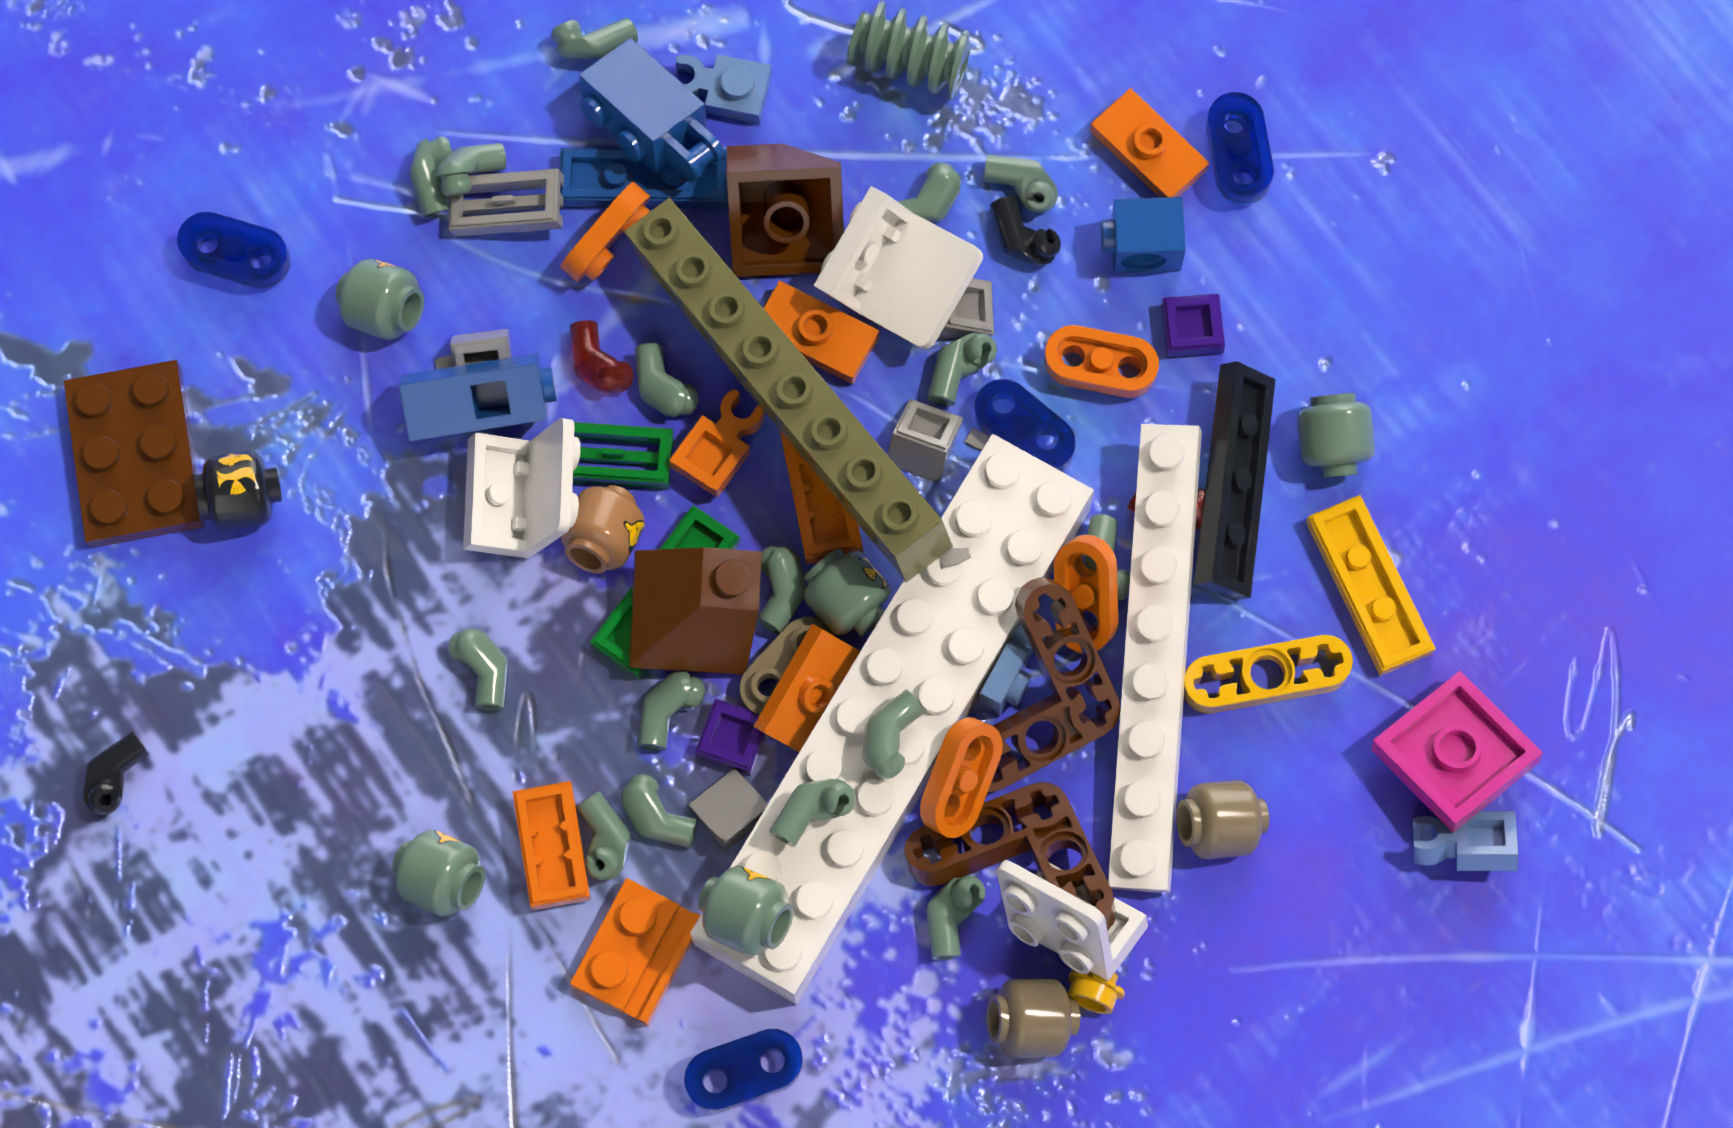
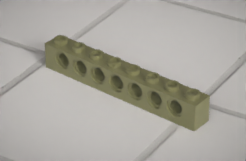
M670 197L624 231L644 268L906 583L953 547L944 522Z

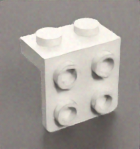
M870 186L863 200L853 209L849 224L835 249L825 258L821 267V273L813 286L849 309L919 348L929 349L935 344L983 260V254L976 246L912 213L889 195Z
M559 418L530 441L483 433H474L468 438L463 550L530 558L567 533L569 528L573 527L579 508L578 496L576 493H572L573 471L576 469L580 458V441L578 437H574L573 420Z
M1004 860L996 870L1008 926L1011 932L1030 946H1038L1040 943L1058 953L1061 960L1067 966L1081 974H1088L1090 971L1109 981L1148 928L1146 914L1114 898L1116 917L1114 924L1107 931L1105 917L1097 909V905L1093 906L1089 902L1084 890V884L1075 888L1077 897L1042 879L1039 871L1035 875L1011 861ZM1049 863L1055 869L1062 870L1059 867Z

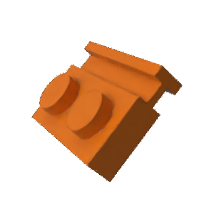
M626 878L570 982L571 987L649 1026L693 943L690 932L701 915L693 913L670 899Z

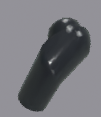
M1003 197L989 205L1001 248L1005 253L1033 266L1046 265L1054 260L1055 255L1061 249V240L1054 230L1048 229L1045 232L1044 229L1036 231L1025 227L1015 197Z
M133 731L98 754L88 763L83 793L85 804L92 812L101 815L113 813L119 807L123 798L125 771L150 755Z

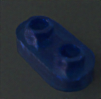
M1230 92L1223 94L1212 103L1206 121V132L1216 185L1219 192L1227 200L1242 205L1252 204L1261 200L1267 194L1274 175L1264 113L1260 104L1253 97L1245 93ZM1229 121H1236L1242 125L1243 130L1238 133H1232L1225 128L1224 124ZM1240 172L1247 173L1252 177L1253 182L1246 185L1240 184L1234 179V175Z
M200 212L187 218L177 234V245L184 260L190 267L199 272L254 288H268L282 281L290 268V253L284 240L275 231L214 212ZM216 240L219 242L214 251L210 253L201 252V247L206 241ZM264 255L272 257L267 267H253L258 257Z
M993 380L980 389L975 399L974 418L981 432L985 433L988 437L994 434L1061 472L1070 465L1075 451V435L1071 427L1022 385L1013 380ZM999 399H1007L1013 404L1014 408L1008 413H999L993 408V403ZM1042 435H1050L1056 439L1057 445L1053 449L1045 450L1038 446L1036 440Z
M765 1029L702 1051L689 1062L686 1068L684 1084L691 1101L700 1109L718 1113L781 1092L791 1087L798 1080L803 1068L802 1051L792 1035L779 1029ZM778 1052L784 1057L785 1063L781 1070L770 1073L763 1069L761 1062L767 1053ZM721 1072L727 1077V1085L724 1090L712 1093L705 1088L704 1082L710 1073Z

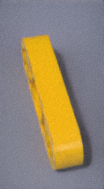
M1319 635L1200 657L1191 663L1186 671L1184 698L1194 710L1205 714H1213L1329 693L1340 688L1346 681L1352 669V654L1349 647L1341 639L1331 635ZM1318 651H1325L1326 657L1329 660H1338L1339 664L1334 667L1331 677H1324L1321 669L1314 668L1302 671L1299 677L1302 684L1294 683L1295 666L1289 655L1296 654L1298 656L1297 666L1313 663ZM1260 660L1276 662L1283 671L1284 679L1282 684L1274 689L1260 688L1251 678L1250 670L1252 665ZM1232 665L1241 666L1239 680L1245 694H1236L1237 683L1221 686L1216 698H1209L1205 689L1196 690L1194 686L1200 683L1203 672H1211L1213 679L1219 681L1232 678L1234 674Z

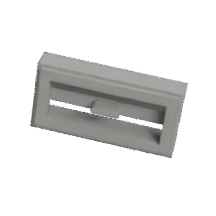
M559 169L471 175L469 179L472 187L469 193H466L546 188V194L525 196L502 195L474 200H463V195L450 196L448 230L455 237L563 228V218L559 212L560 208L563 207V196L560 193V187L564 186V175ZM545 209V211L463 217V215Z

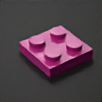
M1461 671L1457 672L1373 740L1371 750L1452 833L1540 763L1543 754Z

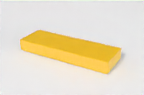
M1361 495L1308 516L1306 520L1307 527L1379 675H1385L1432 655L1436 648Z

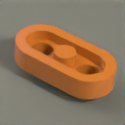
M634 181L631 182L569 252L561 263L560 268L576 282H579L585 275L592 281L596 280L615 257L609 251V248L626 229L650 212L645 206L651 196Z
M1068 325L1056 330L1048 339L1045 348V367L1048 374L1056 382L1069 387L1124 398H1135L1148 392L1156 381L1159 369L1157 353L1147 341L1134 336L1084 326ZM1068 353H1076L1081 356L1083 362L1079 366L1071 367L1066 365L1062 358ZM1124 364H1131L1138 369L1139 374L1133 378H1126L1120 374L1118 368Z
M1080 535L1071 539L1056 554L1054 559V581L1067 589L1073 597L1094 646L1098 651L1114 637L1118 629L1117 561L1113 550L1104 540L1093 535ZM1083 555L1090 556L1095 561L1096 570H1090L1084 565ZM1084 611H1090L1096 616L1098 626L1091 625L1086 621ZM1055 622L1056 630L1062 629V627ZM1070 642L1065 644L1070 649L1082 653L1078 643Z
M968 717L956 722L945 735L920 803L921 819L929 829L948 838H957L967 833L977 821L1002 754V738L995 727L976 718Z

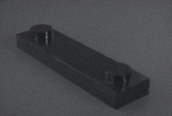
M1238 361L1220 365L1194 585L1231 600L1251 598L1276 379Z

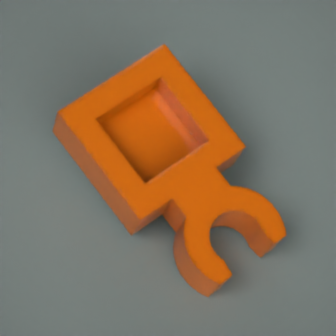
M735 389L729 391L722 399L720 405L721 418L719 421L714 423L702 415L669 460L672 469L716 498L720 496L750 454V446L740 439L742 436H748L757 432L765 419V412L759 405L747 418L741 419L734 416L732 412L741 400L740 392Z

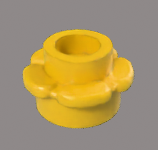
M1073 970L1068 975V981L1071 983L1067 993L1069 999H1075L1079 1007L1100 1014H1111L1116 1000H1121L1125 996L1124 990L1120 986H1116L1118 979L1116 973L1113 974L1109 981L1090 971L1088 974H1081Z

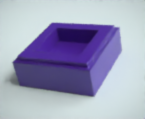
M1219 294L1162 298L1161 309L1167 358L1224 353L1225 341Z
M715 698L696 747L695 756L730 769L735 768L738 772L751 776L766 736L765 733L753 727L759 715L751 710Z

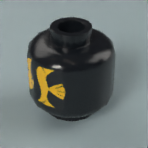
M255 451L208 458L204 462L203 473L194 474L201 519H211L212 524L220 531L264 525L268 523L272 516L271 503L282 502L277 467L265 469L262 457Z

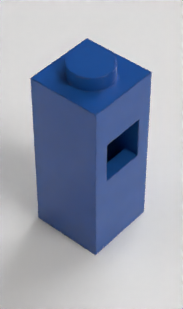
M538 353L402 374L399 383L409 442L547 420V403L557 401L552 368L541 369Z

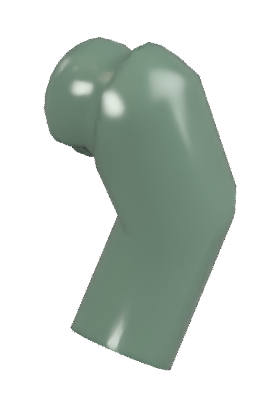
M623 18L586 35L582 34L581 26L576 20L562 23L554 27L551 32V36L558 46L555 49L556 52L565 59H601L629 38L633 39L636 43L638 42L637 30L628 18Z
M444 136L437 137L432 141H428V138L419 142L409 171L411 183L423 217L449 209L446 196L441 192V180L436 178L437 165L452 152L449 139Z
M502 143L455 149L436 168V178L441 179V192L447 197L464 195L469 193L472 187L469 175L504 171L506 168L504 147Z
M987 154L984 182L1011 185L1024 205L1036 213L1046 212L1056 204L1058 193L1055 183L1038 161Z
M947 163L933 164L927 170V179L917 198L897 202L931 223L943 220L958 197L961 186L959 174Z
M971 333L943 346L937 354L927 399L942 406L955 405L960 380L984 368L995 359L997 345L994 339L988 334Z
M648 343L637 346L635 348L638 390L642 400L667 416L675 417L679 414H692L698 406V393L692 385L682 384L681 381L665 373L662 345Z
M769 546L762 552L761 570L769 577L773 594L758 615L757 621L768 630L780 634L803 601L807 586L797 554L788 547Z
M467 628L463 632L453 634L448 644L451 658L454 661L459 660L463 664L466 663L477 674L475 707L491 711L503 710L508 669L507 657L482 630Z
M907 689L874 714L865 725L862 757L867 767L874 768L876 775L882 779L893 778L903 770L905 758L898 752L900 732L925 713L919 701Z
M824 779L803 783L794 789L769 832L783 843L795 847L811 821L837 818L849 814L856 804V794L850 785H847L845 781L840 779Z
M598 791L577 806L576 810L593 831L585 860V868L588 874L597 880H611L617 877L624 868L630 842V833L602 793Z
M968 875L951 879L928 902L926 912L932 960H948L961 956L958 926L985 899L986 890L984 884L977 877Z

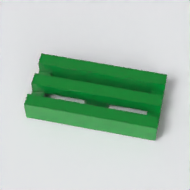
M574 422V437H578L581 440L660 445L659 452L580 447L579 461L655 466L658 468L657 471L577 465L573 471V483L669 489L671 468L669 460L672 457V446L674 443L673 429Z

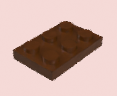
M172 360L63 380L84 536L87 545L90 548L204 528V520L200 516L195 490L194 474H197L182 368L179 362Z

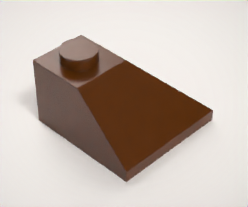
M783 143L727 146L726 174L733 273L736 277L821 273V267L825 258L835 249L844 233L841 162Z
M706 547L636 550L634 552L628 668L743 675L747 670L759 612L762 551Z

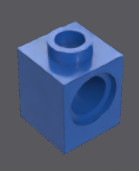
M1182 197L1114 199L1111 219L1101 221L1102 253H1112L1113 273L1181 271L1186 251Z

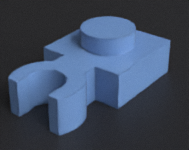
M717 54L714 69L704 67L702 62L694 56L679 55L676 57L677 71L694 76L690 83L683 85L698 98H706V114L755 124L761 123L772 77V65Z
M1020 621L979 695L978 707L997 717H1000L1007 702L1014 706L1019 704L1032 678V675L1025 672V669L1034 651Z
M1480 811L1454 833L1438 818L1421 816L1413 819V840H1415L1414 863L1435 865L1442 862L1445 858H1456L1457 871L1518 870L1515 811Z

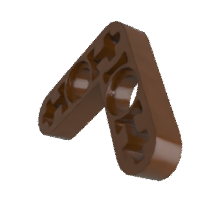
M1039 577L1023 585L1017 594L1015 608L1053 694L993 725L1001 735L1003 748L988 792L1004 789L1107 734L1115 727L1120 717L1121 707L1118 696L1073 597L1067 589L1050 578ZM1046 594L1052 600H1057L1050 606V611L1055 622L1062 629L1052 631L1049 623L1038 613L1033 614L1040 607L1038 598L1041 595ZM1070 642L1078 643L1082 650V658L1079 665L1069 672L1057 671L1054 665V657L1057 650L1064 644ZM1084 683L1087 692L1101 702L1096 706L1098 715L1094 719L1090 720L1084 714H1080L1086 709V704L1081 693L1074 686ZM1041 720L1051 722L1054 732L1050 743L1038 750L1028 748L1025 737L1029 727ZM1011 737L1013 746L1022 755V758L1016 760L1009 753L1012 749L1005 743V740Z
M1039 782L1030 784L984 802L973 827L961 836L965 853L959 854L957 844L954 843L953 838L945 837L929 829L927 826L912 832L906 840L904 852L909 873L915 881L922 885L933 887L946 884L953 878L964 877L1030 851L1042 879L1077 897L1075 888L1084 884V890L1089 902L1093 906L1097 905V909L1105 917L1107 931L1114 924L1116 909L1112 889L1066 794L1060 787L1052 783ZM1044 805L1048 812L1051 811L1052 817L1042 820L1037 813L1034 814V808ZM1014 814L1017 816L1018 825L1021 824L1022 828L1018 832H1014L1011 816ZM983 824H996L1004 830L1003 836L997 842L989 845L979 844L971 838L975 829ZM934 848L936 853L941 856V860L931 863L924 856V851ZM1060 849H1073L1082 856L1078 865L1069 870H1057L1048 863L1052 854Z

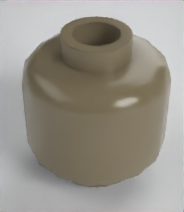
M1244 780L1199 783L1193 785L1186 794L1185 800H1181L1178 803L1176 810L1177 831L1182 844L1186 847L1190 846L1192 851L1201 859L1247 856L1252 854L1257 848L1261 834L1266 833L1269 828V811L1264 799L1257 798L1253 788Z
M1007 980L999 989L998 995H992L989 998L987 1005L989 1037L993 1043H999L1003 1052L1009 1057L1036 1058L1059 1056L1066 1049L1070 1036L1077 1035L1079 1031V1005L1075 999H1069L1066 989L1058 980Z

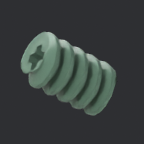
M880 0L871 13L865 11L861 13L849 43L847 63L854 66L865 55L866 70L875 73L886 62L887 78L897 80L907 69L908 85L916 88L928 76L929 92L936 95L949 83L950 100H953L961 85L969 60L970 32L963 30L954 43L950 42L949 24L943 22L937 31L930 35L928 34V17L924 15L918 19L912 28L907 27V10L904 8H900L891 21L887 20L886 2Z

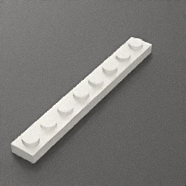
M1141 424L1108 879L1112 890L1170 893L1202 435L1199 426Z

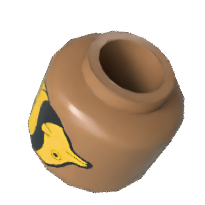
M608 485L607 487L593 486L582 490L578 495L579 508L575 524L569 528L567 533L561 536L566 556L576 566L591 573H603L605 570H615L623 567L646 526L644 515L636 505V499L629 491L616 485Z

